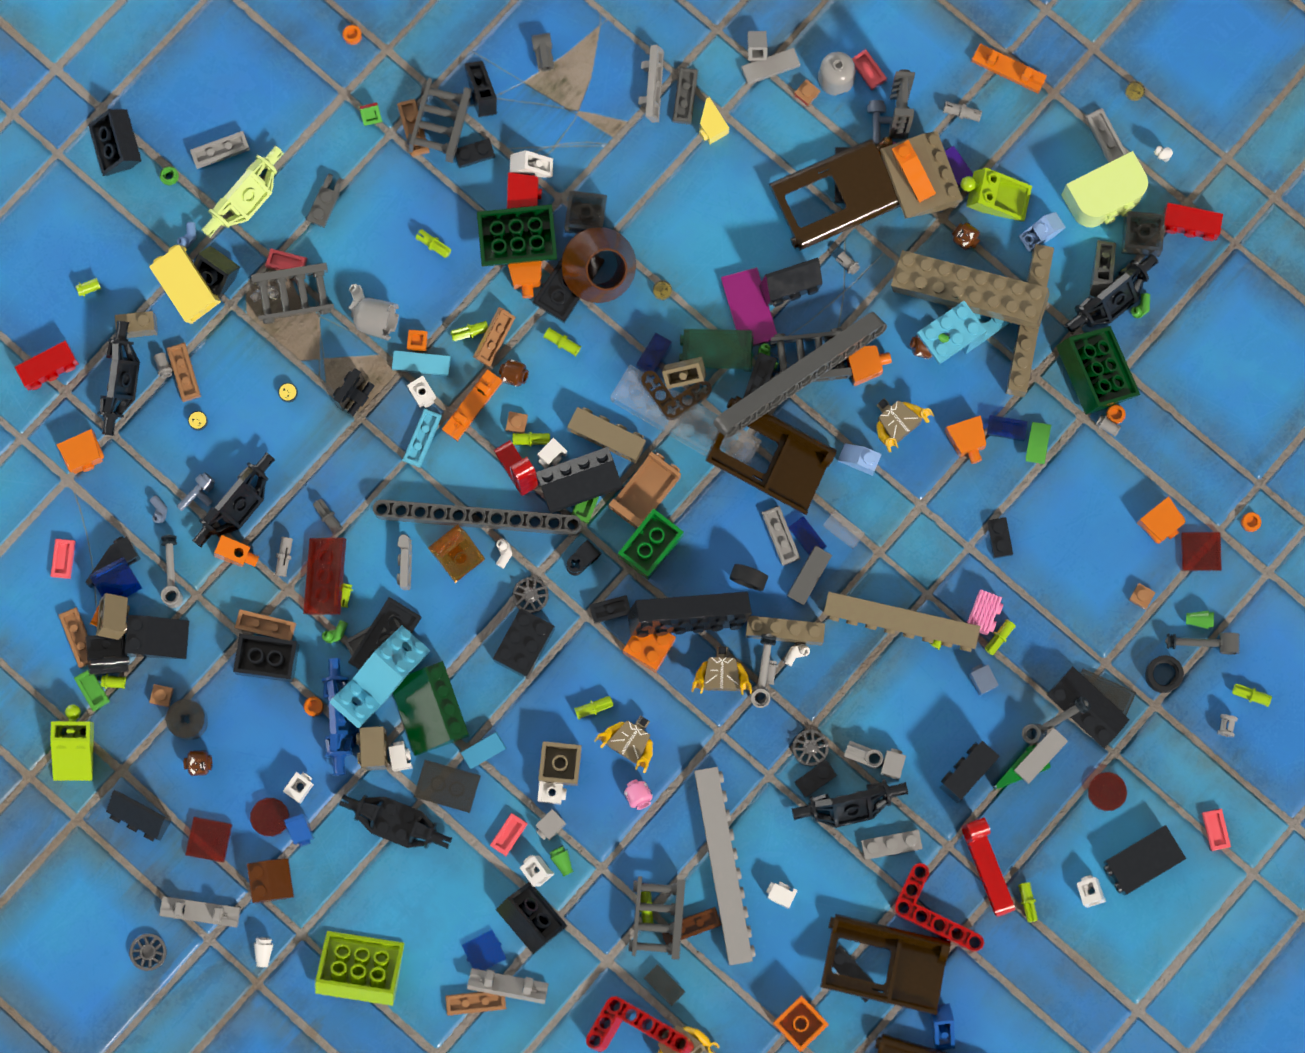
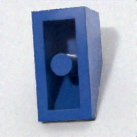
M300 814L284 820L295 845L303 847L311 844L310 840H313L314 836L307 816Z
M950 1003L938 1005L937 1015L931 1014L935 1049H954V1018Z

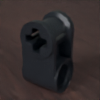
M586 540L567 560L566 568L568 573L573 576L580 575L602 553L589 540ZM572 563H579V569L576 567L572 569Z

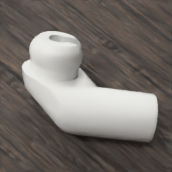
M1158 146L1154 154L1158 156V159L1167 162L1170 160L1173 152L1169 147L1163 149L1161 146Z
M805 644L792 646L783 663L792 666L796 658L809 655L810 648Z

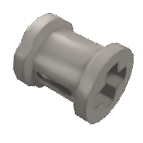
M1221 714L1220 718L1222 720L1217 734L1225 737H1234V726L1238 718Z

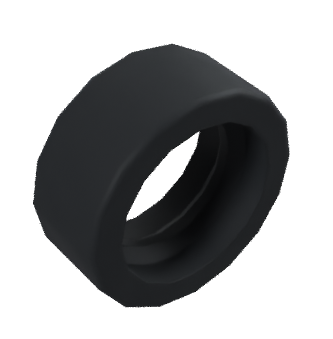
M734 564L730 575V580L758 591L764 590L768 575L741 564Z
M1158 656L1146 667V682L1156 692H1171L1178 688L1183 681V667L1172 656ZM1167 663L1174 668L1176 677L1173 683L1164 686L1155 681L1153 671L1158 664Z

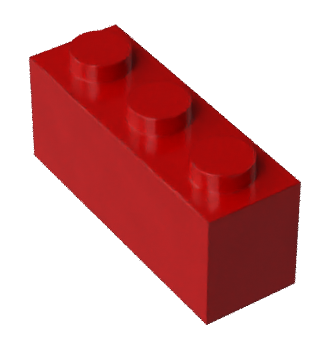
M1167 203L1164 208L1161 229L1170 234L1182 233L1186 237L1193 238L1197 236L1202 237L1205 241H1214L1220 235L1223 214Z
M65 340L15 366V369L23 385L29 391L40 388L42 383L46 381L56 380L63 372L73 371L79 363L70 345Z

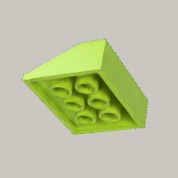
M327 931L315 980V994L393 1006L404 943Z

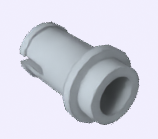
M844 251L836 258V261L848 270V274L854 275L860 268L859 263L853 261Z
M156 354L154 359L159 370L158 375L161 378L170 377L173 370L169 367L166 354Z
M1101 415L1095 424L1098 426V429L1102 428L1114 437L1121 428L1120 425L1107 419L1106 415Z
M769 660L766 684L774 685L775 671L778 668L776 661Z

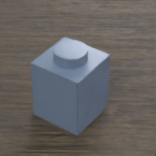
M980 664L972 668L973 672L970 673L969 677L979 696L998 687L999 684L989 665L983 667Z

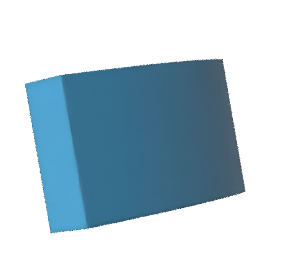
M495 732L465 749L461 754L469 768L472 769L505 750L506 746L498 732Z

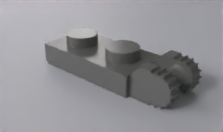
M332 174L327 175L306 219L308 222L325 228L344 183V179L339 178L334 191L328 189L333 180Z

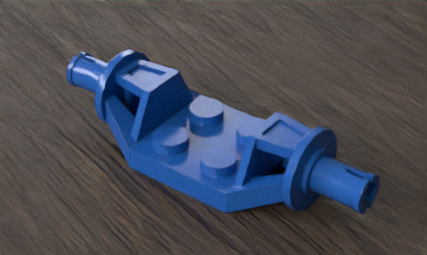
M340 658L328 659L329 676L322 678L324 683L323 698L329 699V702L339 692L337 683H339L342 689L348 684L347 681H349L348 677L341 676ZM328 703L330 736L325 737L327 748L325 757L333 758V775H346L345 757L352 755V749L357 742V733H360V727L357 728L334 706ZM341 740H346L343 750L339 751Z

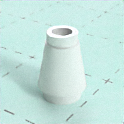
M256 938L254 949L257 967H268L273 948L271 938Z

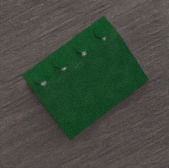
M552 204L477 212L482 267L557 260Z
M1111 326L1068 337L1056 346L1085 415L1101 411L1141 395Z
M443 661L407 675L393 692L415 756L470 737Z

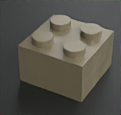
M384 727L360 728V733H357V745L361 748V752L357 753L358 764L365 771L387 770L386 729Z
M543 741L539 782L578 786L582 745Z

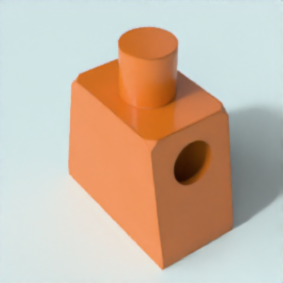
M543 261L507 264L513 287L516 290L522 289V298H533V288L541 287Z
M875 345L864 346L846 358L848 367H851L853 386L882 375V365L892 363L890 353L879 354Z
M981 415L946 427L945 433L959 457L968 455L971 464L982 461L979 451L985 449L986 440Z
M221 535L214 552V557L243 567L244 563L255 567L259 559L258 555L249 552V546ZM236 551H240L243 555L241 557H237L234 553Z

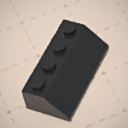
M608 447L536 472L550 513L623 488Z
M1073 666L1046 693L1063 711L1076 705L1075 700L1083 696L1088 701L1090 710L1084 714L1079 711L1071 716V718L1104 749L1130 720Z

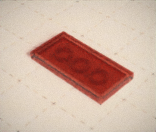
M309 538L303 614L340 615L346 538Z

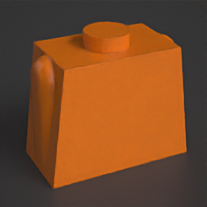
M92 429L57 444L69 472H74L75 474L81 471L87 472L92 470L94 465L103 462L104 454Z
M1168 496L1143 516L1137 524L1155 543L1160 544L1167 537L1170 540L1179 533L1177 529L1186 520Z

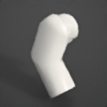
M357 284L351 285L349 289L353 297V302L348 308L350 311L365 298L363 289Z
M499 539L496 546L501 556L496 565L504 569L512 556V550L507 540Z

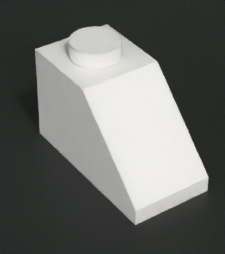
M526 150L510 155V173L553 177V159Z

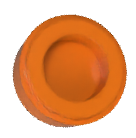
M349 25L343 30L345 42L350 45L360 42L362 33L358 26Z
M1112 405L1106 411V416L1112 422L1120 424L1124 420L1126 413L1122 406Z
M1249 512L1242 517L1241 526L1247 532H1254L1260 528L1261 518L1258 514Z
M309 697L304 702V710L308 715L315 717L323 712L324 704L318 697Z

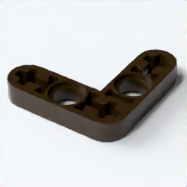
M646 371L641 377L643 387L668 420L677 419L707 399L712 392L711 384L704 380L697 382L673 398L654 371ZM646 377H654L653 383L655 384V386H657L658 384H660V386L656 387L653 391H651V389H653V386L650 382L646 383ZM701 385H702V387H706V386H707V387H708L707 390H706L707 393H706V394H704V392L699 393V394L697 395V397H698L699 399L696 400L695 394H696L697 392H699V390H700V387H699V386H701ZM657 391H664L666 398L658 400L655 394ZM684 396H691L693 402L690 405L683 404L682 398ZM676 401H679V405L683 410H680V407L675 410V415L672 413L667 414L668 407L675 408L677 406Z

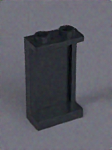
M1164 825L1103 862L1105 864L1103 869L1109 877L1112 876L1115 883L1113 885L1117 892L1127 895L1186 860V857L1167 826Z

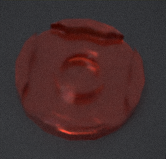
M1111 772L1101 773L1095 776L1089 783L1088 798L1092 805L1099 810L1113 811L1121 807L1126 800L1127 789L1125 782L1117 774Z
M265 798L258 801L250 813V821L252 827L259 834L265 837H274L281 834L287 828L284 820L289 819L290 814L282 801L275 798Z

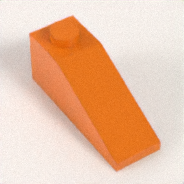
M909 140L892 148L893 156L918 202L920 203L935 195L936 192Z

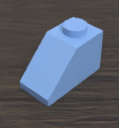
M845 443L838 462L873 476L882 454L863 446Z

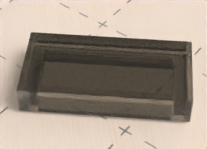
M658 964L644 977L671 1006L685 993Z

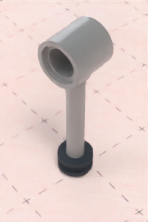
M175 535L161 537V545L166 548L167 587L162 590L161 599L170 608H177L183 602V595L175 586L173 546L177 545V536ZM176 593L175 600L168 601L169 594Z
M761 634L762 640H760V643L764 644L759 680L758 685L752 687V693L750 694L753 705L758 708L766 707L770 702V694L765 686L771 646L776 645L774 641L777 639L776 636L771 634ZM762 692L765 694V697L762 700H756L755 695Z

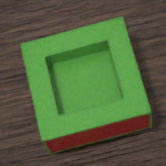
M377 102L359 106L364 126L382 122Z

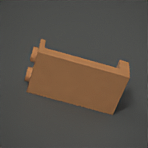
M650 452L647 459L622 491L609 503V509L636 529L653 508L655 510L658 508L681 478L680 469L672 463L671 465L667 464L664 461L665 458L658 452L655 454Z

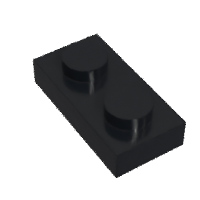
M489 138L459 147L455 153L459 168L495 158Z
M1007 518L987 520L993 558L1012 556L1013 550Z
M627 595L589 605L594 624L627 616L630 610Z
M825 760L794 783L803 796L807 798L834 779L837 774L828 761Z

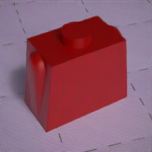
M508 172L507 209L538 206V199L542 200V188H539L538 176Z

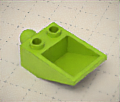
M989 168L976 170L973 173V177L966 176L961 180L962 189L969 191L966 207L990 215L1021 222L1025 221L1032 190L1031 185Z
M71 704L65 709V715L69 721H51L50 741L53 780L93 781L94 722L77 721L81 710L75 704ZM64 728L67 729V735L65 736L62 735V730ZM86 728L85 736L81 734V730Z

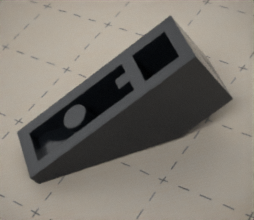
M483 61L464 63L478 117L496 115L497 97Z
M123 536L113 541L114 544L107 549L86 580V584L90 588L141 559L127 536L125 538Z

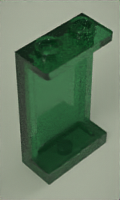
M684 329V334L680 335V346H683V353H679V362L702 357L705 368L743 369L744 372H752L753 332L752 330Z

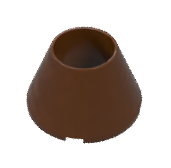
M604 227L589 228L575 235L567 244L561 260L562 275L568 288L579 298L592 303L609 302L621 296L631 285L636 272V257L628 240L620 233ZM600 251H612L617 260V269L614 276L605 283H592L588 275V264L591 258Z

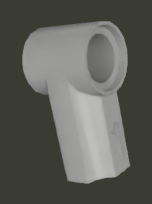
M852 741L849 742L844 757L873 769L879 768L882 765L883 755L880 751ZM872 754L880 757V761L877 764L870 763L869 757Z

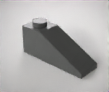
M1097 241L1089 296L1097 297L1103 290L1113 284L1116 243Z

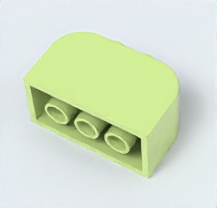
M1132 151L1066 184L1061 195L1074 219L1080 225L1097 227L1103 223L1106 225L1116 220L1115 217L1119 215L1123 217L1131 213L1147 190L1148 178Z

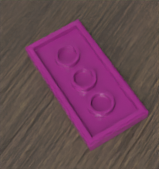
M758 268L721 277L741 349L770 342L771 337H774L777 332L769 306L766 305L759 287L761 278Z

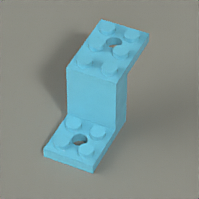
M963 301L918 331L917 335L940 365L960 350L967 354L1011 323L995 318L984 322L981 320L980 314L973 313L967 303ZM945 333L949 336V341L943 343L939 340L938 336Z
M401 625L373 652L353 679L329 703L359 728L387 701L405 677L429 654L430 650Z

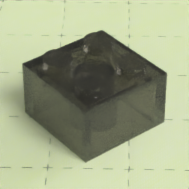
M570 190L565 220V233L578 234L589 228L604 227L607 195Z
M1127 211L1124 216L1121 253L1143 256L1153 254L1155 257H1159L1163 251L1165 214Z

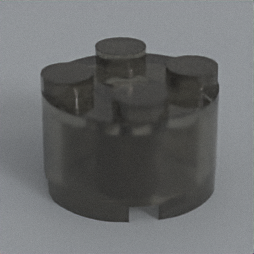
M189 699L175 702L168 709L165 717L170 732L182 740L199 738L204 734L208 725L205 709L197 702ZM186 716L189 717L190 723L185 722L184 718Z

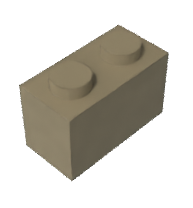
M153 311L115 315L116 329L117 321L129 322L127 338L158 335L157 317Z
M702 357L667 364L662 370L667 389L702 382L707 375Z
M105 593L100 599L97 636L119 640L123 634H126V617L130 610V606L127 605V597Z

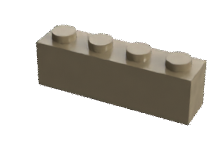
M577 407L567 426L569 432L602 448L608 447L610 452L635 464L637 463L646 445L643 435L637 432L632 434L626 431L627 428L617 423L614 425L610 423L608 418L602 415L599 417L593 415V412L588 408L583 407L581 409Z
M750 616L747 619L746 638L761 639V634H771L777 637L776 641L822 646L825 623Z

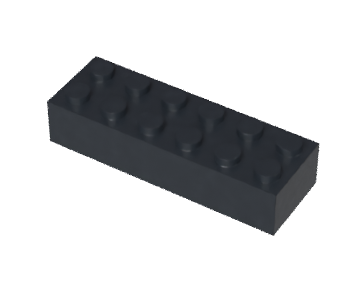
M748 592L636 600L629 610L627 617L631 636L642 638L650 634L664 636L667 633L680 635L688 631L701 633L705 630L717 632L725 628L738 630L745 624L752 611Z

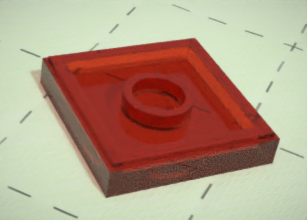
M1220 532L1181 533L1182 571L1222 570Z
M193 817L185 855L225 863L233 824Z

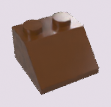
M288 858L247 864L252 903L259 904L294 898Z

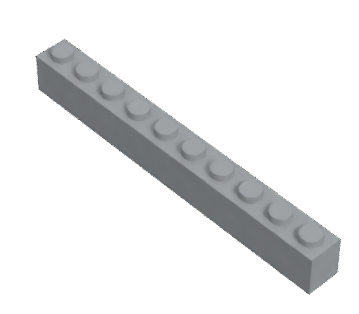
M718 767L696 770L694 774L728 963L731 966L752 962V957H756L754 945L750 946L749 938L752 937L751 927L746 926L745 918L749 917L747 906L743 907L742 899L745 898L744 889L739 887L738 879L742 878L740 867L736 868L735 860H738L737 850L732 848L731 843L734 840L733 829L728 827V821H731L729 809L725 810L724 802L728 801L726 790L722 791L721 783L724 782L723 773L718 771Z

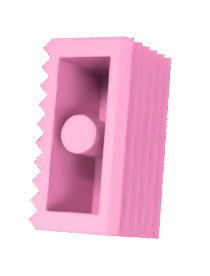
M980 589L967 623L981 626V634L988 635L989 631L993 632L997 621H994L995 615H1000L1003 603H1000L1002 597Z

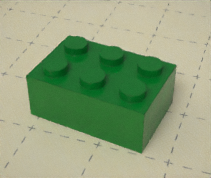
M653 508L618 552V557L649 580L682 539L684 531Z

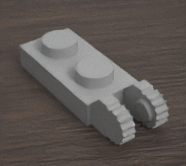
M403 534L398 537V546L401 548V554H398L400 573L397 574V584L400 585L402 590H410L412 540Z

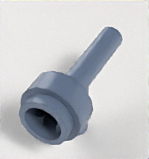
M871 100L867 105V113L873 114V142L875 145H879L880 124H891L892 117L880 116L881 113H886V104H884L883 100Z
M206 472L200 473L195 478L198 485L177 505L179 510L183 511L196 497L207 507L213 502L202 491L204 489L210 492L215 484L213 478Z

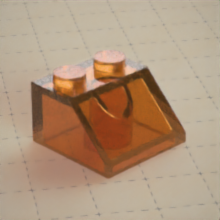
M458 524L428 547L429 551L455 583L485 560L476 545Z

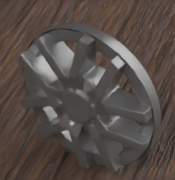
M524 578L514 587L513 601L519 610L522 608L519 604L524 600L527 603L522 609L529 613L539 612L548 602L549 593L547 586L537 578ZM529 581H534L533 587H529ZM526 582L527 588L521 586V584ZM537 582L543 587L536 588ZM517 589L524 590L523 594L516 592ZM545 590L546 594L538 595V591ZM516 595L522 597L518 602L516 600ZM545 597L543 604L538 598ZM536 601H537V602L539 603V605H540V607L537 608V609L535 608V606H534V604H533V603L536 602ZM531 604L534 610H527L526 608Z
M805 730L795 737L792 751L796 760L801 764L815 766L825 760L829 751V745L822 733L816 730ZM806 733H811L812 740H807ZM814 733L819 735L820 738L814 740ZM804 735L805 742L798 740L799 737ZM823 739L825 744L818 746L817 742ZM796 742L803 744V748H796ZM826 746L824 754L819 749ZM796 750L803 751L800 757H798ZM817 752L823 756L820 760L815 756ZM804 754L808 755L806 762L801 760ZM811 756L816 760V762L809 763Z
M143 934L132 942L129 954L132 963L137 968L144 971H152L163 964L167 957L165 942L157 935ZM147 937L154 938L150 944ZM142 938H144L146 942V945L144 946L139 941ZM158 940L160 944L154 947L153 944ZM138 943L141 949L133 950L135 944ZM161 946L163 947V953L157 951ZM133 952H140V956L134 958ZM156 954L163 956L161 961L155 958ZM142 959L141 966L135 960ZM145 960H149V968L144 967ZM152 960L158 963L154 967H152Z

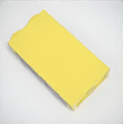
M174 245L168 249V253L164 256L157 257L149 267L183 320L192 324L221 303L217 295L212 293L187 255V249L182 245Z

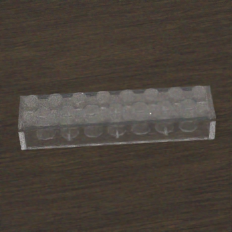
M629 365L610 396L611 402L702 455L707 456L718 433V429L713 424L718 415L698 404L675 420L666 419L641 383V377L644 372ZM646 377V383L650 382L653 386V389H651V391H653L656 387L660 386V384L655 386V384L653 383V377ZM672 388L668 389L673 398L681 394ZM657 391L655 397L658 400H664L666 393L664 391ZM686 396L682 398V402L685 405H690L693 400ZM676 401L677 406L675 408L668 407L667 414L672 413L675 415V410L680 407V410H683L679 405V401ZM742 429L730 438L724 437L720 450L749 466L761 446L762 440Z

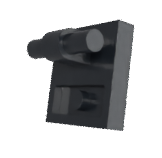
M356 368L346 374L342 387H338L333 393L336 407L344 411L350 401L354 402L347 411L352 417L360 406L363 407L369 398V393L375 386L368 382L364 389L359 391L365 380L362 373Z
M125 634L119 640L97 635L85 637L89 675L129 671L128 664L130 660L129 656L125 654Z

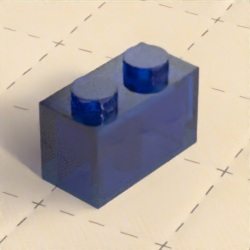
M655 333L638 360L636 370L642 373L646 371H654L656 373L671 350L672 341Z

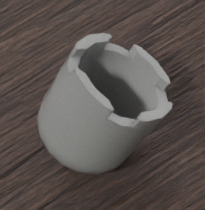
M832 52L822 60L818 72V82L821 85V89L827 94L836 96L837 94L847 93L854 84L855 64L846 53Z
M364 298L352 309L351 316L353 317L354 326L362 333L390 340L389 334L390 332H395L399 314H396V309L399 308V305L375 298Z

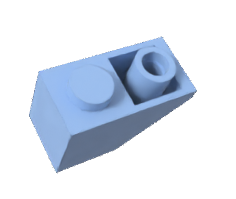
M1054 212L1044 215L1023 232L1019 238L1030 252L1034 249L1035 244H1044L1066 227L1057 213Z

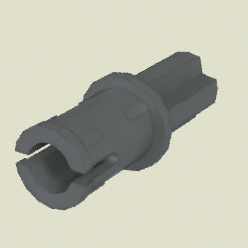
M319 499L315 501L313 506L322 517L321 521L326 523L332 534L336 535L342 531L343 527L335 518V513L331 512L324 500Z

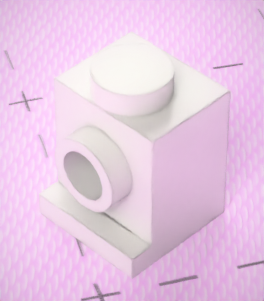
M424 376L407 385L408 390L420 408L423 406L425 408L429 407L434 403L436 396ZM424 389L426 391L425 394L420 395L419 391Z
M553 438L537 454L538 462L545 469L552 465L555 466L561 461V455L564 457L568 455L567 450Z
M404 741L392 743L393 746L389 747L392 770L396 772L412 769V763H408V760H411L410 749H406Z
M296 772L283 792L301 804L314 785L310 782L312 778L304 772L301 775ZM303 784V790L299 791L297 789V785Z
M540 781L537 801L561 805L562 800H566L567 789L563 788V784ZM554 789L556 794L550 796L549 790Z
M540 855L527 857L523 861L525 864L520 867L532 886H541L554 875V872L549 869Z
M1092 875L1081 878V882L1077 883L1083 906L1088 908L1106 902L1098 878L1092 877ZM1090 888L1095 889V893L1092 895L1089 894Z
M771 882L766 893L769 894L767 897L769 900L789 909L798 890L793 889L791 892L788 885L781 882L779 884Z

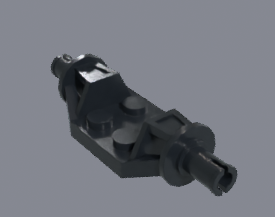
M1150 254L1141 263L1131 260L1129 262L1130 265L1118 272L1120 278L1116 279L1113 284L1103 290L1097 297L1089 296L1081 305L1075 306L1077 315L1065 324L1068 331L1073 334L1084 323L1089 327H1093L1097 324L1113 322L1139 300L1143 284L1149 280L1147 271L1159 263L1158 259L1153 254ZM1095 311L1098 315L1091 317L1089 313Z
M117 321L116 336L113 339L107 338L109 344L106 358H112L109 383L107 385L108 392L107 396L101 395L100 411L97 412V414L105 417L102 432L104 435L114 436L116 419L118 417L124 418L123 413L134 402L136 396L140 361L132 347L134 342H130L127 339L129 322ZM122 345L127 357H123ZM117 401H121L116 410L113 412L117 404Z
M265 452L256 465L248 462L246 464L248 467L237 476V482L215 508H210L203 520H199L203 528L192 541L200 548L203 547L211 535H216L220 538L222 534L239 530L264 501L265 484L269 480L264 472L275 461L270 454ZM256 474L259 477L257 480L256 487L254 488L251 485V482ZM220 519L226 522L225 524L217 528L213 527V525Z
M884 779L880 783L867 784L866 791H858L853 794L841 795L831 799L828 794L815 798L810 796L808 805L791 808L793 819L795 821L811 816L814 823L821 822L834 828L872 820L886 805L891 806L892 797L907 795L906 782L889 786ZM884 795L883 798L874 804V800ZM817 810H826L829 812V815L818 813Z
M344 794L341 798L349 803L340 801L339 806L354 811V820H359L373 835L406 848L424 847L427 849L431 843L446 849L450 846L448 843L443 842V840L451 843L452 837L436 832L437 823H432L420 810L387 797H368L364 795L358 801Z

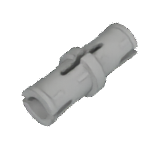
M946 101L943 113L959 116V119L966 118L979 122L982 110L966 107L965 104L958 105Z
M281 537L279 553L276 554L278 559L274 575L287 577L288 563L292 557L290 556L292 538Z

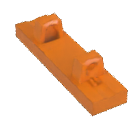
M981 43L971 61L1037 94L1047 75Z
M487 369L442 428V431L458 442L503 383L502 379Z

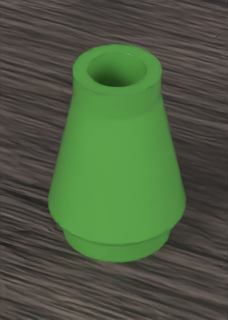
M1206 610L1186 613V624L1206 629L1213 627L1214 612Z
M564 846L549 852L551 855L550 859L563 876L573 872L568 850H565Z

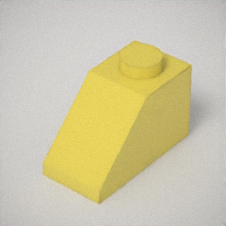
M710 97L705 102L699 131L701 138L704 141L707 140L709 145L729 134L728 125Z

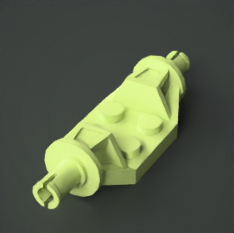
M274 146L265 158L257 155V160L246 169L243 176L218 201L213 210H208L212 219L201 231L211 238L220 226L229 228L231 225L248 221L272 194L274 174L277 173L273 165L284 152L277 146ZM266 168L267 173L263 181L259 175ZM229 210L235 214L227 219L222 217Z

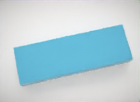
M394 350L392 370L449 376L451 356Z
M424 408L402 459L403 462L421 468L442 415Z

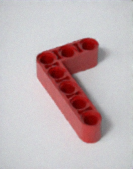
M510 440L494 449L496 456L521 496L538 487L536 471L528 457L521 458Z
M985 817L965 824L961 827L995 916L999 917L1015 911L1014 903L987 837L991 832Z
M923 863L914 865L894 904L895 914L968 951L976 952L982 949L984 939L981 935L916 904L929 876V869ZM917 867H921L924 870L923 878H918L915 875L914 871ZM908 885L915 886V895L907 894L906 888ZM899 903L907 904V913L899 912ZM918 911L925 913L926 919L924 922L917 921L916 913ZM935 920L943 922L944 927L941 931L934 928ZM955 928L959 929L962 934L958 940L954 939L951 934ZM972 937H976L979 940L977 948H972L969 944Z
M616 996L610 997L586 1037L588 1047L597 1052H603L609 1046L622 1021L678 1053H691L693 1050V1042L690 1038ZM620 1002L619 1010L614 1011L615 1004ZM633 1012H636V1018L631 1021L630 1015ZM610 1020V1026L605 1029L604 1023ZM650 1021H652V1022H653L652 1028L649 1029V1030H647V1029H646L647 1023L650 1022ZM669 1030V1037L663 1040V1033ZM600 1037L599 1045L595 1046V1039ZM682 1040H685V1047L679 1049V1043Z

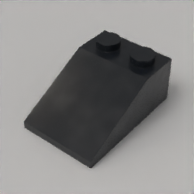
M128 615L125 654L130 657L187 659L190 621Z

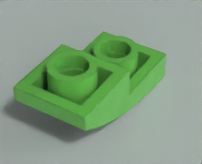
M1032 422L1026 454L1027 462L1045 464L1051 432L1050 424Z

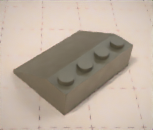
M938 131L920 134L880 149L905 219L951 209L963 200ZM907 140L912 145L936 192L935 195L920 203L892 153V148Z

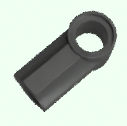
M550 33L531 35L538 71L546 72L554 69Z

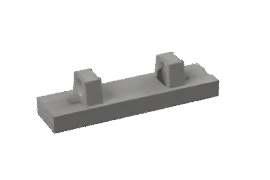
M651 45L650 60L641 62V69L644 72H649L647 96L639 97L638 104L641 107H646L645 117L650 119L652 123L659 122L664 50L658 45Z
M163 896L159 916L238 928L241 908ZM185 905V910H184V914H183V913H182V908H183V906Z
M471 968L467 986L469 990L545 1004L549 983L534 981L533 978L528 977L524 979L498 974L488 969L483 971Z

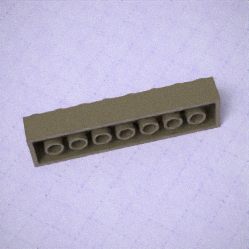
M904 250L901 252L891 283L893 292L953 308L965 301L973 313L1039 330L1050 295L1047 287Z

